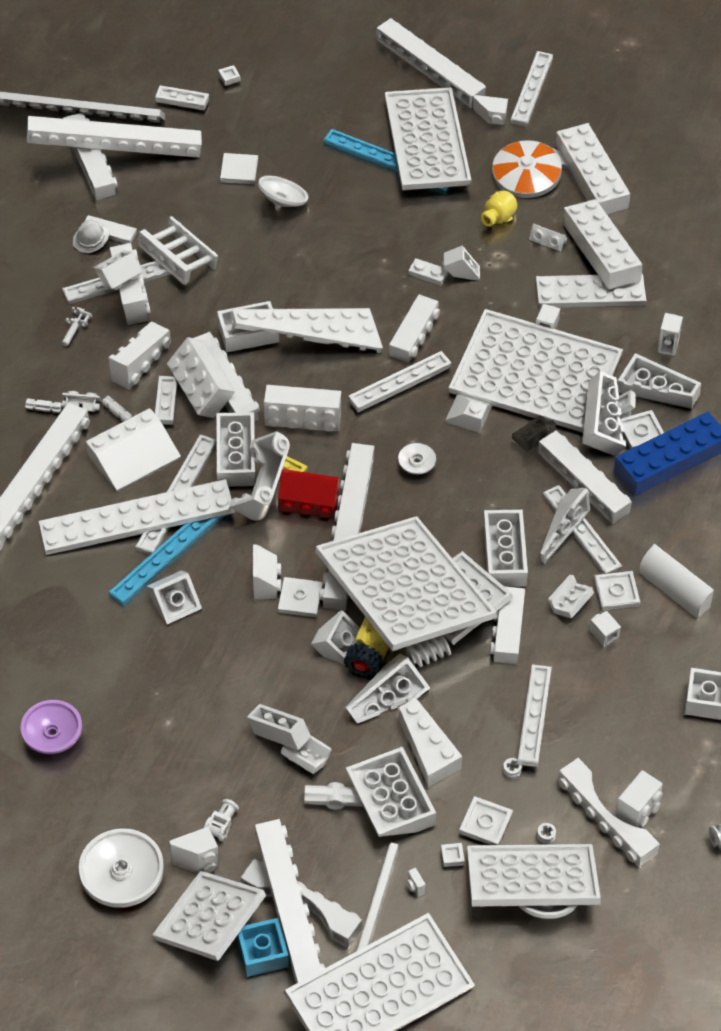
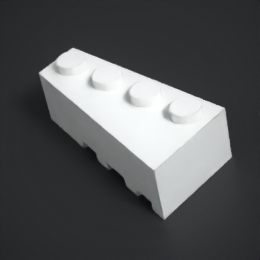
M151 321L138 332L136 339L132 337L126 347H120L116 356L112 354L109 357L111 381L128 390L133 385H136L143 373L149 370L150 365L155 360H158L162 351L169 347L171 343L170 330Z
M636 353L617 383L618 393L624 394L632 390L636 393V397L691 409L699 398L701 391L700 382Z
M602 371L597 373L588 383L582 443L615 456L626 447V441L623 440L622 435L624 427L620 422L622 413L621 408L618 406L617 379Z
M417 698L400 706L399 722L407 741L410 743L412 753L419 764L421 774L425 778L427 788L460 770L462 767V755Z

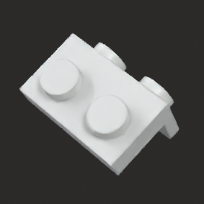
M570 574L548 600L554 614L573 618L594 594L592 587L578 584L574 575Z
M312 736L299 750L288 746H283L281 750L282 755L313 774L327 764L331 752L329 746Z

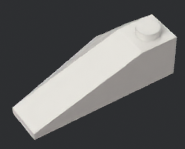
M398 654L374 676L345 708L358 724L378 716L389 709L393 710L398 708L397 706L419 698L430 687L409 658Z

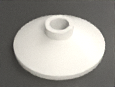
M413 443L402 448L398 461L401 468L406 472L424 474L435 466L436 455L429 446Z

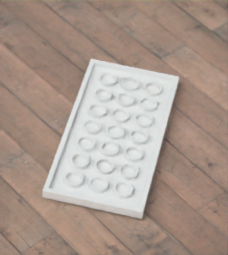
M452 87L385 92V103L402 190L471 185V175Z
M427 913L289 987L284 991V995L306 1031H396L472 989L475 984L431 915Z

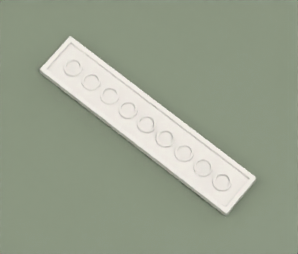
M0 92V105L9 106L12 103L20 108H26V105H29L33 109L43 110V107H46L50 111L56 112L63 109L67 113L76 114V111L83 112L84 115L96 113L101 117L113 115L119 119H126L128 116L136 121H143V118L154 123H160V120L165 121V113L160 109Z
M224 479L39 521L46 555L143 534L144 532H152L235 513V510L229 507L232 499L227 481Z

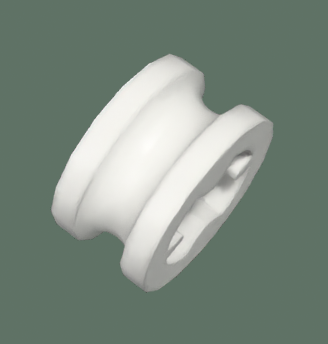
M509 758L504 762L503 773L507 778L515 779L520 776L522 765L517 764L518 759ZM511 766H515L514 771H510Z
M550 823L541 824L537 832L538 840L543 844L554 842L556 836L555 827ZM543 831L550 832V836L543 835Z

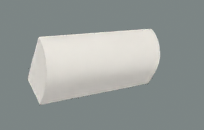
M656 544L648 550L641 561L639 573L698 619L710 608L714 589Z

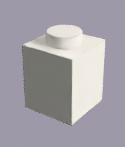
M543 304L536 319V324L556 329L561 308Z
M605 611L602 614H596L591 619L589 631L605 647L620 637L621 626L608 611Z

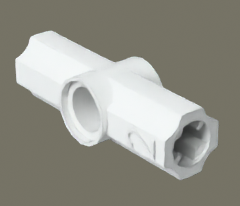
M338 782L329 783L327 786L305 785L304 804L326 805L328 808L335 810L342 809L344 806H363L354 787H345L344 784Z

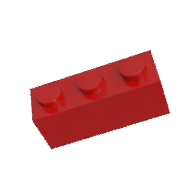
M282 469L278 510L302 513L304 515H316L324 518H335L339 496V477Z

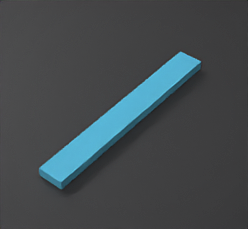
M331 129L324 138V144L399 173L396 155L391 151ZM439 187L445 191L448 189V187Z
M225 515L183 525L111 589L109 596L122 606L127 604Z

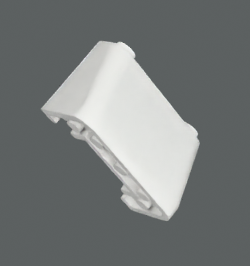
M276 431L252 440L249 449L255 451L256 458L254 461L260 464L261 468L252 495L246 493L241 498H233L229 507L251 520H261L265 518L290 446L288 439L284 435Z

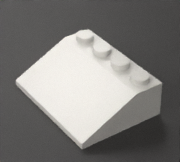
M150 408L86 441L88 457L116 492L181 459V455L161 421Z
M403 747L346 767L347 774L379 837L416 833L436 825V811Z

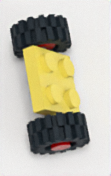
M365 616L355 638L357 643L350 645L343 662L350 672L354 671L355 675L360 674V677L364 678L365 675L366 678H370V676L374 677L378 673L389 646Z

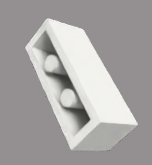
M259 704L247 716L255 735L299 750L311 737L303 719Z

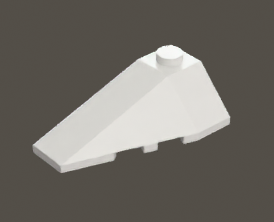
M570 489L567 494L560 498L540 552L541 563L544 565L590 511L588 489Z

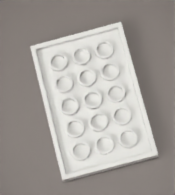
M592 844L467 846L472 906L600 905L601 896Z

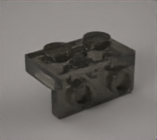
M538 416L512 433V439L528 452L532 448L538 447L540 440L555 431L556 423L553 420L548 423L543 417Z

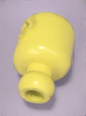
M505 190L495 191V194L489 196L490 199L486 201L483 213L481 214V222L487 227L511 221L513 219L512 215L515 214L518 207L517 200L513 194Z

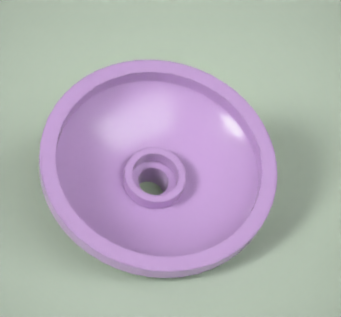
M46 700L33 705L24 714L21 721V734L24 742L31 749L43 754H56L69 749L78 741L82 732V720L79 712L71 704L61 700Z

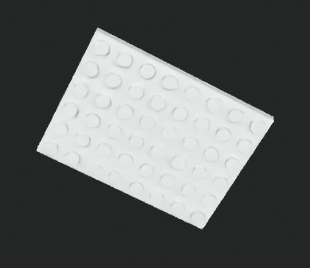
M485 309L450 383L448 392L468 396L491 403L499 408L584 432L589 380L600 371L613 376L623 354V349Z
M417 516L316 546V554L392 651L496 618L497 612Z

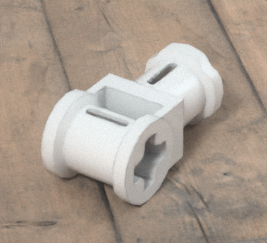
M229 799L222 800L220 810L218 812L214 810L204 825V828L209 826L212 835L221 842L225 840L229 832L233 814L239 810V806Z

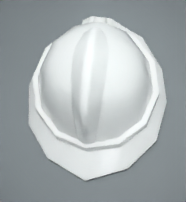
M86 220L73 236V247L79 252L87 254L98 251L107 242L110 231L96 221Z

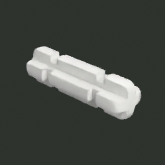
M110 396L103 398V406L109 409L122 422L132 418V415L125 411Z
M28 398L25 408L60 413L62 411V403H52V401L45 400L35 401V399Z

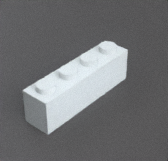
M420 294L417 296L389 344V357L409 363L412 357H416L419 345L424 343L426 333L431 331L434 319L437 320L439 317V301Z
M505 587L512 593L513 599L496 611L497 614L494 621L498 622V625L493 626L492 638H496V643H491L490 654H494V662L517 665L525 589Z

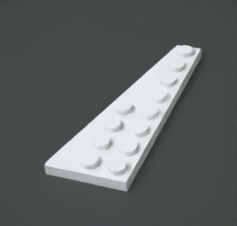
M370 308L232 309L231 312L234 327L237 329L255 332L256 330H264L272 335H275V333L287 334L289 338L298 336L303 337V340L324 344L338 343L342 347L347 348L349 345L356 346L364 351L366 348L377 350V353H381L383 350Z

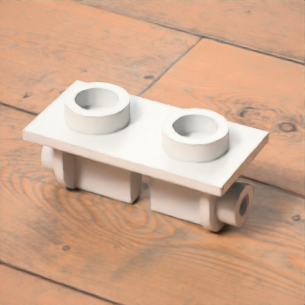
M533 224L529 240L561 252L563 244H566L568 238L564 234Z
M76 391L62 393L66 400L62 401V408L71 403L78 407L82 404V408L88 410V412L95 413L100 410V404L97 402L101 403L102 401L96 393L88 392L86 395L79 394Z

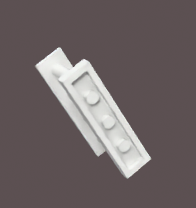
M172 216L169 217L168 228L152 235L145 229L139 231L138 246L182 284L188 283L191 271L207 264L213 270L217 267L218 255ZM171 234L176 238V240L165 245L158 241ZM182 244L188 248L177 255L170 251ZM193 254L200 258L188 265L182 261Z

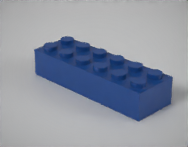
M709 411L616 456L614 471L634 496H637L721 454V425Z

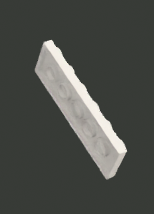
M641 274V281L612 289L606 287L599 275L536 276L538 308H542L543 304L557 308L646 305L647 301L643 274Z

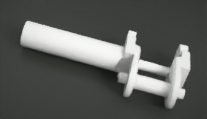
M72 307V313L79 316L75 319L71 318L70 321L69 318L65 319L66 324L71 326L62 341V345L66 347L69 345L79 326L88 327L87 321L92 319L93 316L91 313L86 312L85 309L77 307L75 310V307Z

